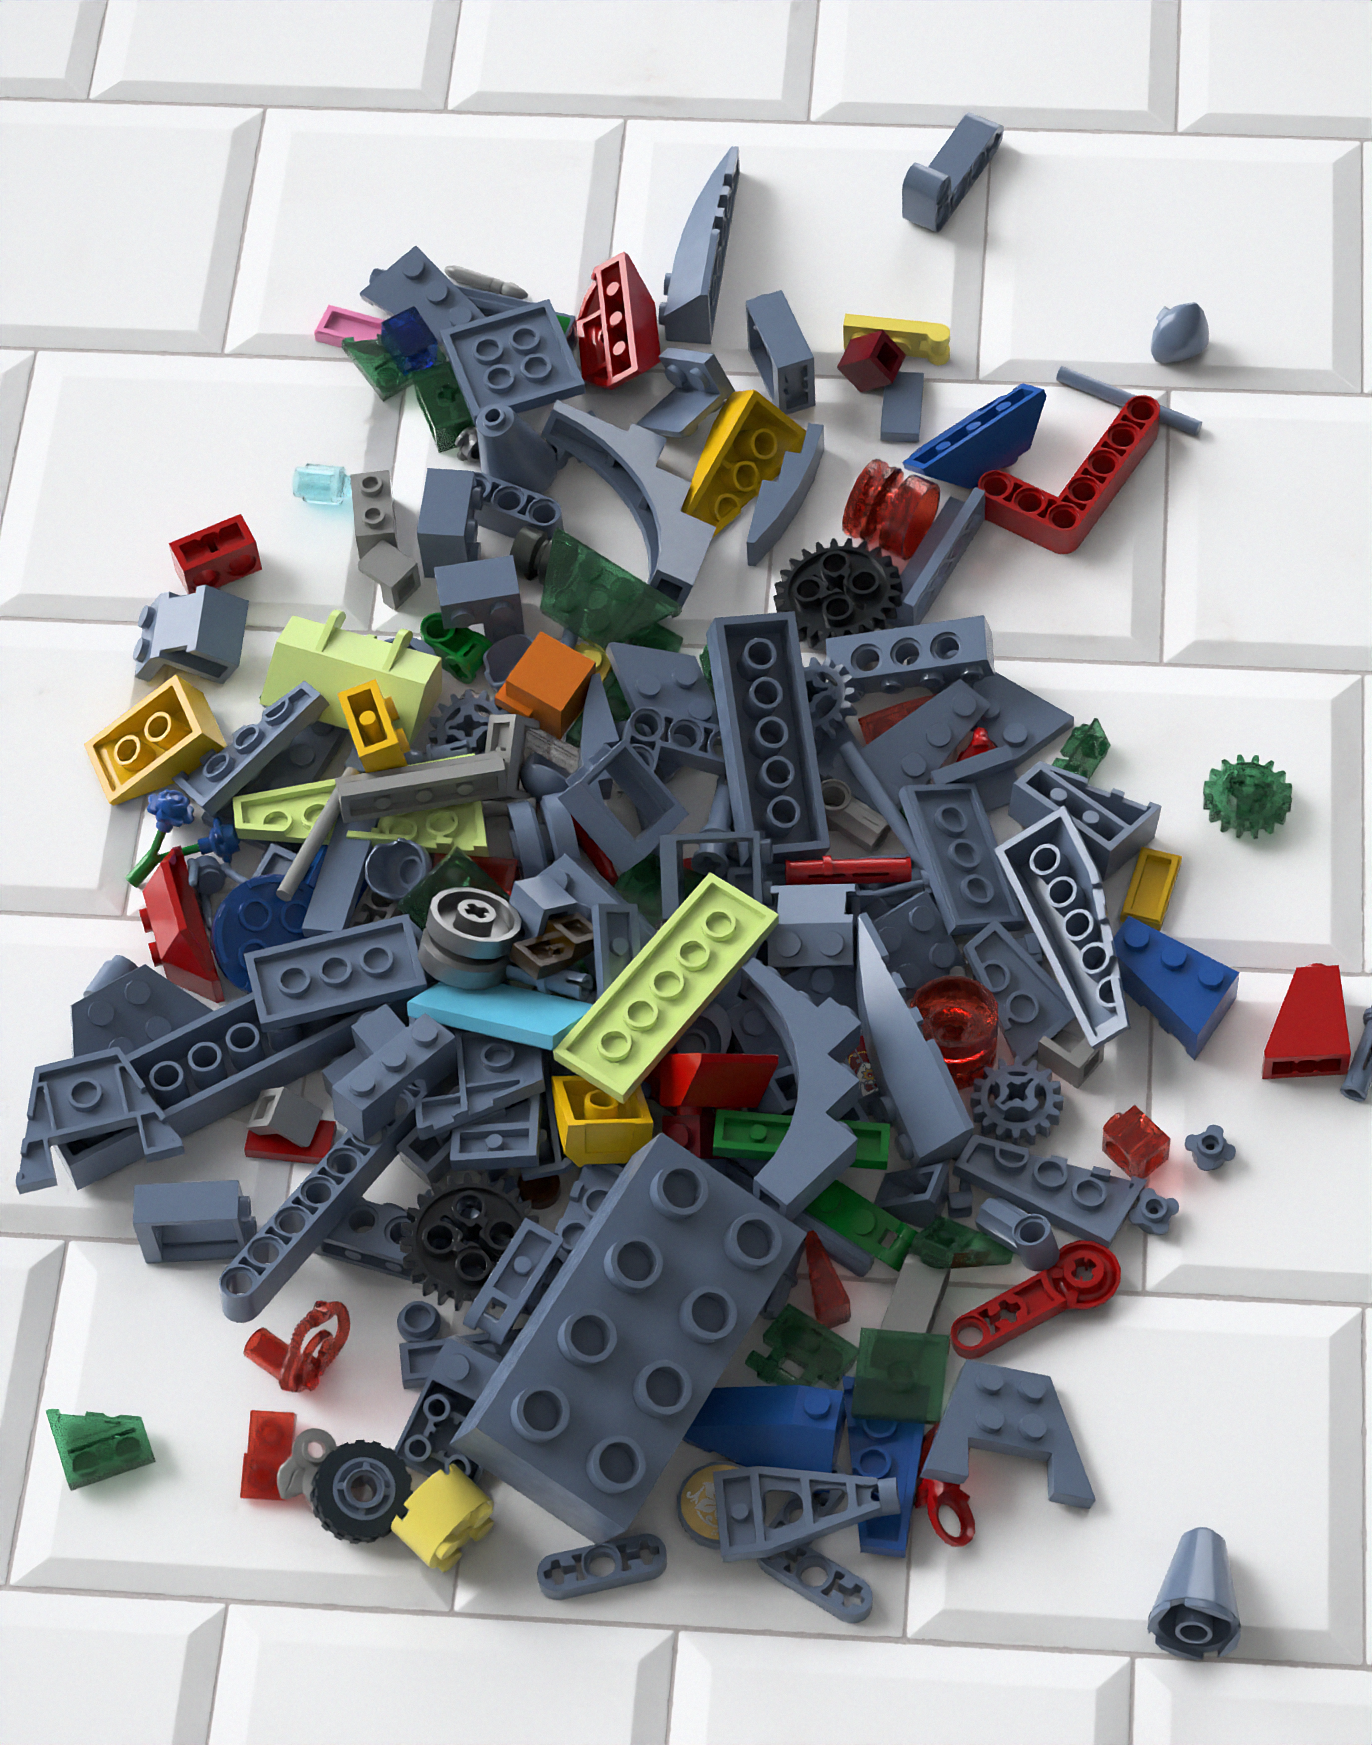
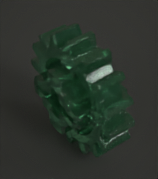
M1242 754L1237 755L1235 764H1231L1226 759L1221 760V769L1211 768L1209 781H1204L1203 810H1209L1208 820L1210 823L1220 820V831L1222 833L1227 832L1230 828L1236 829V838L1239 839L1244 831H1250L1253 839H1258L1260 829H1264L1265 832L1271 835L1274 833L1275 823L1284 825L1287 812H1291L1293 799L1291 798L1292 784L1285 783L1286 772L1282 770L1274 773L1275 762L1272 760L1265 765L1259 764V755H1254L1251 762H1245Z

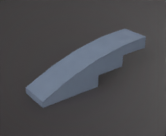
M808 423L801 453L785 451L778 482L762 480L746 541L748 566L755 567L780 540L799 512L814 482L825 449L824 425Z
M600 673L592 674L581 725L578 768L582 765H585L587 769L590 768L592 764L588 758L604 744L607 743L610 748H613L619 743V737ZM604 770L589 785L603 803L604 800L611 798L613 778Z

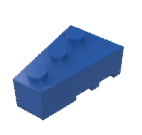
M1128 916L1113 937L1123 990L1140 1007L1145 1006L1159 1020V1026L1167 1034L1171 1032L1186 1047V1053L1195 1061L1236 1000L1240 972Z

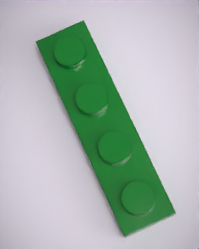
M716 1109L713 1156L770 1161L789 1130L793 1116ZM838 1120L847 1124L854 1132L855 1137L858 1138L856 1159L850 1167L887 1170L890 1124Z

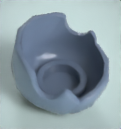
M524 634L509 635L495 642L485 652L483 661L486 671L484 674L494 691L498 693L509 674L534 641L533 638Z
M537 752L530 754L522 765L520 778L523 788L527 793H530L531 798L536 797L538 803L541 802L543 796L564 792L570 787L565 780L571 773Z
M398 838L396 841L386 844H377L365 862V879L371 890L389 900L409 901L420 896L429 887L433 877L432 859L425 847L405 838Z

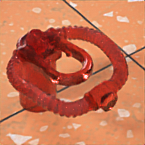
M316 1301L313 1309L294 1328L289 1344L267 1328L262 1327L249 1338L244 1347L243 1354L277 1379L283 1391L294 1393L303 1392L305 1389L313 1391L319 1385V1377L324 1375L326 1368L333 1363V1360L339 1355L348 1339L351 1324L349 1311L340 1301ZM333 1315H336L338 1326L335 1337L333 1338L329 1330L323 1329L311 1338L301 1354L303 1338L306 1337L310 1329L319 1327L330 1320ZM322 1343L320 1350L317 1352L318 1355L316 1358L313 1356V1353L316 1350V1348Z

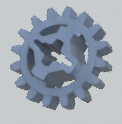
M811 657L809 666H803L814 742L816 744H820L822 735L826 733L831 739L836 738L834 729L838 726L847 730L849 725L845 718L847 716H856L858 713L851 703L860 701V695L855 690L858 686L855 679L842 663L836 666L829 657L824 660L822 665L816 657ZM826 680L833 681L837 683L838 686L834 687V685L831 682L826 683Z
M466 689L465 699L459 700L454 693L451 694L452 704L449 707L441 703L437 706L442 714L441 717H430L429 721L436 730L428 732L427 737L434 744L433 747L468 739L472 753L475 755L485 754L489 717L481 716L480 711L489 715L511 713L495 705V698L490 702V696L485 690L479 694L478 698H474L471 689Z
M1016 1056L1014 1065L1010 1066L1002 1058L998 1059V1070L996 1071L988 1066L984 1067L983 1079L975 1078L973 1082L974 1093H970V1107L974 1108L972 1119L974 1123L982 1122L981 1133L985 1136L994 1131L996 1133V1140L1003 1142L1005 1138H1011L1012 1144L1019 1146L1020 1139L1026 1138L1031 1146L1035 1145L1037 1133L1048 1138L1051 1132V1125H1059L1060 1111L1063 1110L1064 1097L1060 1096V1081L1051 1082L1052 1070L1048 1068L1042 1072L1037 1071L1038 1061L1034 1059L1028 1066H1023L1020 1056ZM991 1093L994 1095V1107L992 1109L988 1103ZM1043 1095L1045 1100L1043 1110L1039 1108V1097Z

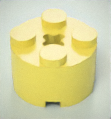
M455 1464L449 1465L450 1473L448 1475L440 1469L419 1486L404 1504L410 1510L402 1521L396 1515L391 1525V1530L430 1568L438 1567L443 1573L450 1570L462 1556V1552L459 1549L470 1538L476 1542L479 1541L494 1525V1521L489 1517L493 1512L494 1502Z

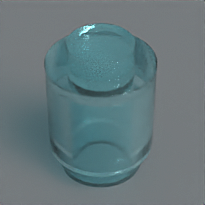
M307 463L305 467L297 466L294 471L293 495L294 497L302 498L303 502L341 505L344 498H349L351 495V477L346 475L345 467Z

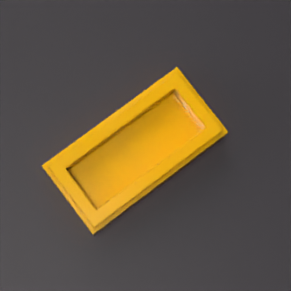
M1146 847L1141 848L1120 914V922L1124 923L1127 917L1130 916L1161 932L1181 867L1182 856Z

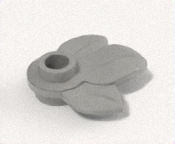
M310 1428L301 1432L294 1440L292 1456L280 1466L277 1475V1486L282 1499H290L303 1493L306 1500L314 1508L313 1502H310L313 1476L326 1456L332 1450L335 1451L339 1447L327 1431L319 1428ZM315 1442L321 1445L323 1450L321 1457L314 1458L308 1453L309 1443ZM355 1482L351 1484V1488L364 1487L366 1484Z

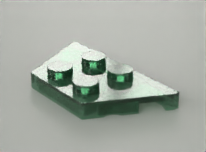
M557 527L554 531L540 603L541 612L606 654L605 650L608 643L617 642L624 644L630 638H637L649 632L650 626L668 616H671L673 619L682 612L681 605L562 529Z

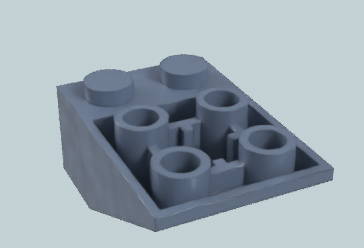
M459 1335L446 1338L394 1449L396 1451L395 1454L400 1460H404L407 1467L430 1477L440 1469L448 1475L450 1473L449 1465L455 1464L478 1485L486 1469L449 1444L504 1357Z

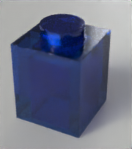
M415 306L381 322V342L404 376L413 371H424L437 360L438 340Z

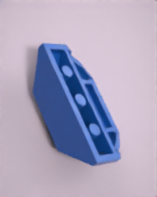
M1025 383L1020 384L1007 395L1000 396L977 409L918 448L909 458L902 462L904 468L964 488H977L978 481L984 473L1010 467L1018 461L1019 456L1030 450L1047 397L1045 390Z

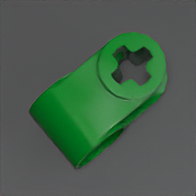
M439 612L427 615L420 624L421 640L431 646L438 657H441L442 669L450 673L458 681L464 684H471L476 679V672L484 664L483 656L485 652L493 645L490 640L468 627L444 629L442 616Z

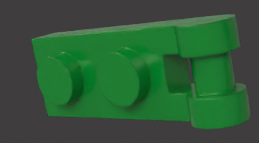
M837 1179L804 1209L897 1272H900L905 1261L903 1258L912 1245L916 1247L923 1237L916 1230ZM891 1231L897 1237L889 1249L881 1244Z

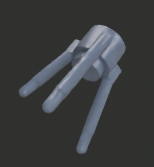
M203 855L196 859L189 858L187 860L189 868L188 881L189 885L195 887L198 891L206 928L208 931H211L214 918L209 899L210 895L222 889L227 877L239 885L249 879L233 870L229 863L220 864L216 858Z

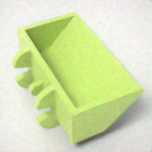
M333 610L326 624L293 615L276 641L259 704L271 706L296 686L306 681L321 693L330 704L317 721L350 730L337 693L376 679L383 698L391 696L400 719L393 721L395 730L403 728L409 746H411L442 693L441 657L407 648L413 637L412 631L407 629H400L393 643L378 640L377 636L372 634L364 636L341 629L346 614L340 610Z

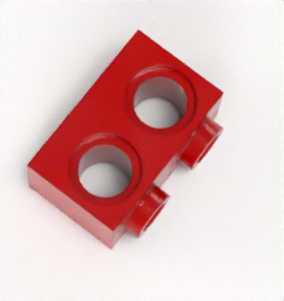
M242 514L168 543L175 571L187 594L196 593L197 586L208 585L213 588H219L262 570L256 540Z

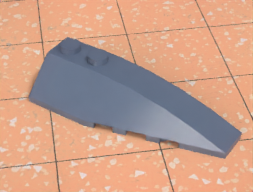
M739 146L730 147L699 194L684 226L674 257L672 273H665L664 296L668 297L667 302H660L658 323L659 325H665L666 341L711 344L740 176Z
M1062 806L994 848L1090 1046L1096 1050L1129 1030L1131 1026L1101 875L1068 809Z
M867 912L859 914L854 926V979L858 1014L862 1022L861 1028L866 1052L881 1096L878 1098L879 1108L886 1122L892 1121L898 1135L895 1137V1144L903 1161L909 1160L912 1168L934 1165L961 1155L974 1126L938 1045L934 1039L928 1041L924 1039L921 1027L924 1019L917 1006L908 1009L906 1005V985L900 974L895 971L889 973L887 966L890 965V957Z

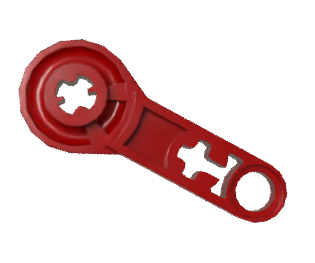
M1078 1240L1064 1245L1059 1249V1259L1051 1268L1041 1271L956 1319L951 1326L950 1332L953 1350L965 1359H976L1066 1309L1090 1310L1104 1305L1114 1296L1121 1282V1267L1116 1256L1106 1246L1094 1241ZM1085 1267L1086 1272L1089 1268L1093 1269L1091 1271L1092 1279L1083 1281V1276H1081L1077 1280L1076 1269ZM1007 1309L1010 1313L1016 1312V1321L1010 1323L1007 1318L1001 1319V1310ZM985 1318L989 1319L990 1326L994 1324L995 1334L992 1335L990 1333L988 1323L984 1320ZM969 1327L976 1328L982 1332L983 1338L977 1345L966 1346L958 1340L960 1332Z

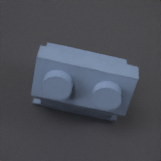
M208 585L197 586L196 593L182 596L172 592L160 593L150 606L146 605L143 608L138 620V627L142 628V633L133 651V660L137 661L134 677L150 682L161 667L167 664L224 684L240 665L249 601Z
M856 884L771 886L770 893L776 898V913L779 914V924L768 935V966L773 968L855 967L854 926L858 915L861 914L860 889ZM847 898H851V915H845Z

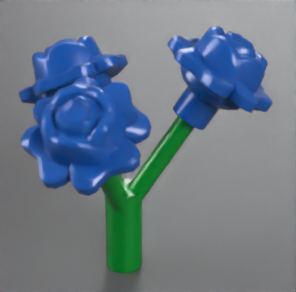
M165 789L158 795L151 794L148 797L149 805L147 811L155 815L157 820L155 826L158 830L151 848L125 877L135 888L141 885L169 853H158L166 833H170L173 826L181 827L183 823L189 825L194 822V808L190 805V799L185 797L182 792ZM219 817L213 819L214 828H211L208 837L198 839V844L182 848L184 856L201 852V855L214 852L216 856L222 858L224 863L231 864L232 854L240 851V846L238 845L240 844V839L234 824H223Z

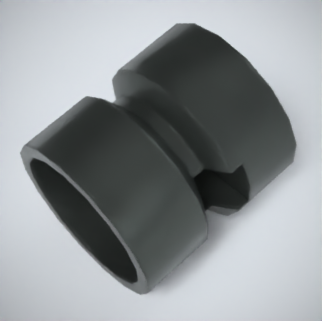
M524 526L518 532L510 551V555H513L517 577L529 581L535 580L538 577L541 585L558 591H563L569 586L575 574L580 554L577 542L559 536L549 540L547 532L530 526Z

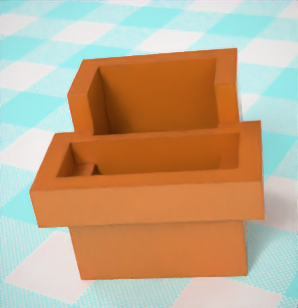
M540 631L495 695V705L511 714L540 721V729L561 740L585 706L591 675L596 674V662Z

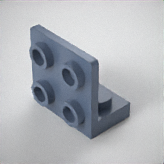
M668 347L658 357L666 369V378L675 388L639 420L636 425L658 435L686 438L697 431L698 424L709 414L722 408L725 403L724 400L735 390L715 354Z

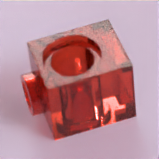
M1136 1105L1132 1106L1124 1114L1121 1112L1114 1114L1104 1125L1102 1151L1130 1178L1135 1176L1145 1179L1169 1159L1171 1138Z

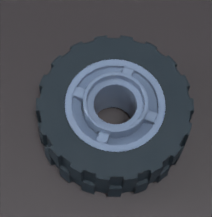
M364 1439L356 1440L351 1444L346 1442L326 1456L313 1476L311 1482L313 1488L310 1493V1502H313L314 1506L312 1511L315 1518H319L322 1523L321 1526L326 1532L330 1531L340 1541L344 1539L350 1541L351 1544H359L360 1542L368 1544L375 1542L378 1538H384L392 1532L391 1525L396 1515L401 1520L406 1516L409 1509L404 1504L413 1494V1490H411V1483L413 1481L411 1473L408 1474L406 1470V1463L403 1459L400 1460L395 1454L396 1451L390 1447L382 1446L380 1442H365ZM355 1482L367 1484L372 1491V1500L368 1502L356 1500L351 1493V1484Z

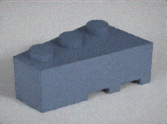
M1039 761L1014 782L1008 816L1025 828H1028L1062 806H1065L1100 872L1103 883L1137 854L1142 847H1145L1155 838L1162 808L1161 805L1149 802L1148 806L1124 798L1125 792L1113 788L1111 793L1088 785V778Z

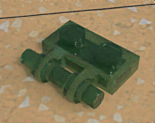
M788 1303L762 1335L763 1343L773 1350L767 1357L756 1350L751 1351L745 1360V1365L757 1372L756 1377L767 1385L774 1383L777 1386L804 1385L815 1387L821 1380L835 1389L842 1381V1375L845 1376L860 1358V1348ZM788 1359L805 1370L800 1378L782 1368Z

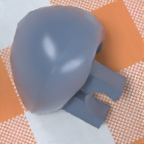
M1198 303L1180 304L1171 309L1166 306L1162 308L1156 317L1158 323L1153 330L1150 347L1151 354L1156 362H1181L1200 354L1207 348L1209 344V326L1204 310Z

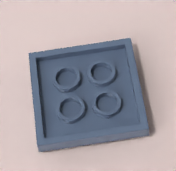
M550 299L440 330L442 344L475 426L479 413L485 407L492 404H505L518 414L555 403L556 400L562 401L586 393L585 383Z

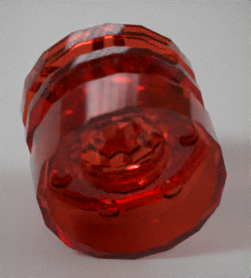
M874 459L865 466L850 492L843 514L842 531L846 536L853 539L860 538L862 542L867 541L868 545L874 544L879 539V547H881L883 552L904 561L909 560L934 522L940 502V487L937 483L915 474L909 475L904 480V472L901 468L897 466L890 467L887 462Z
M964 976L939 977L928 981L919 988L910 1002V1009L917 1006L924 1019L921 1027L925 1041L935 1040L957 1090L973 1086L975 1078L983 1079V1068L988 1066L993 1069L996 1063L999 1014L998 1003L995 997L979 981Z

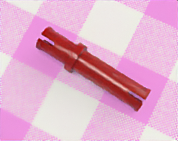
M831 855L822 856V860H785L786 885L911 882L912 879L910 856L901 858L832 859Z

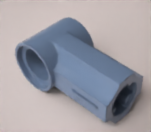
M1000 1196L997 1198L989 1197L980 1206L978 1217L975 1220L977 1229L1019 1255L1027 1269L1043 1271L1055 1265L1059 1259L1060 1251L1049 1220L1045 1216L1027 1214Z

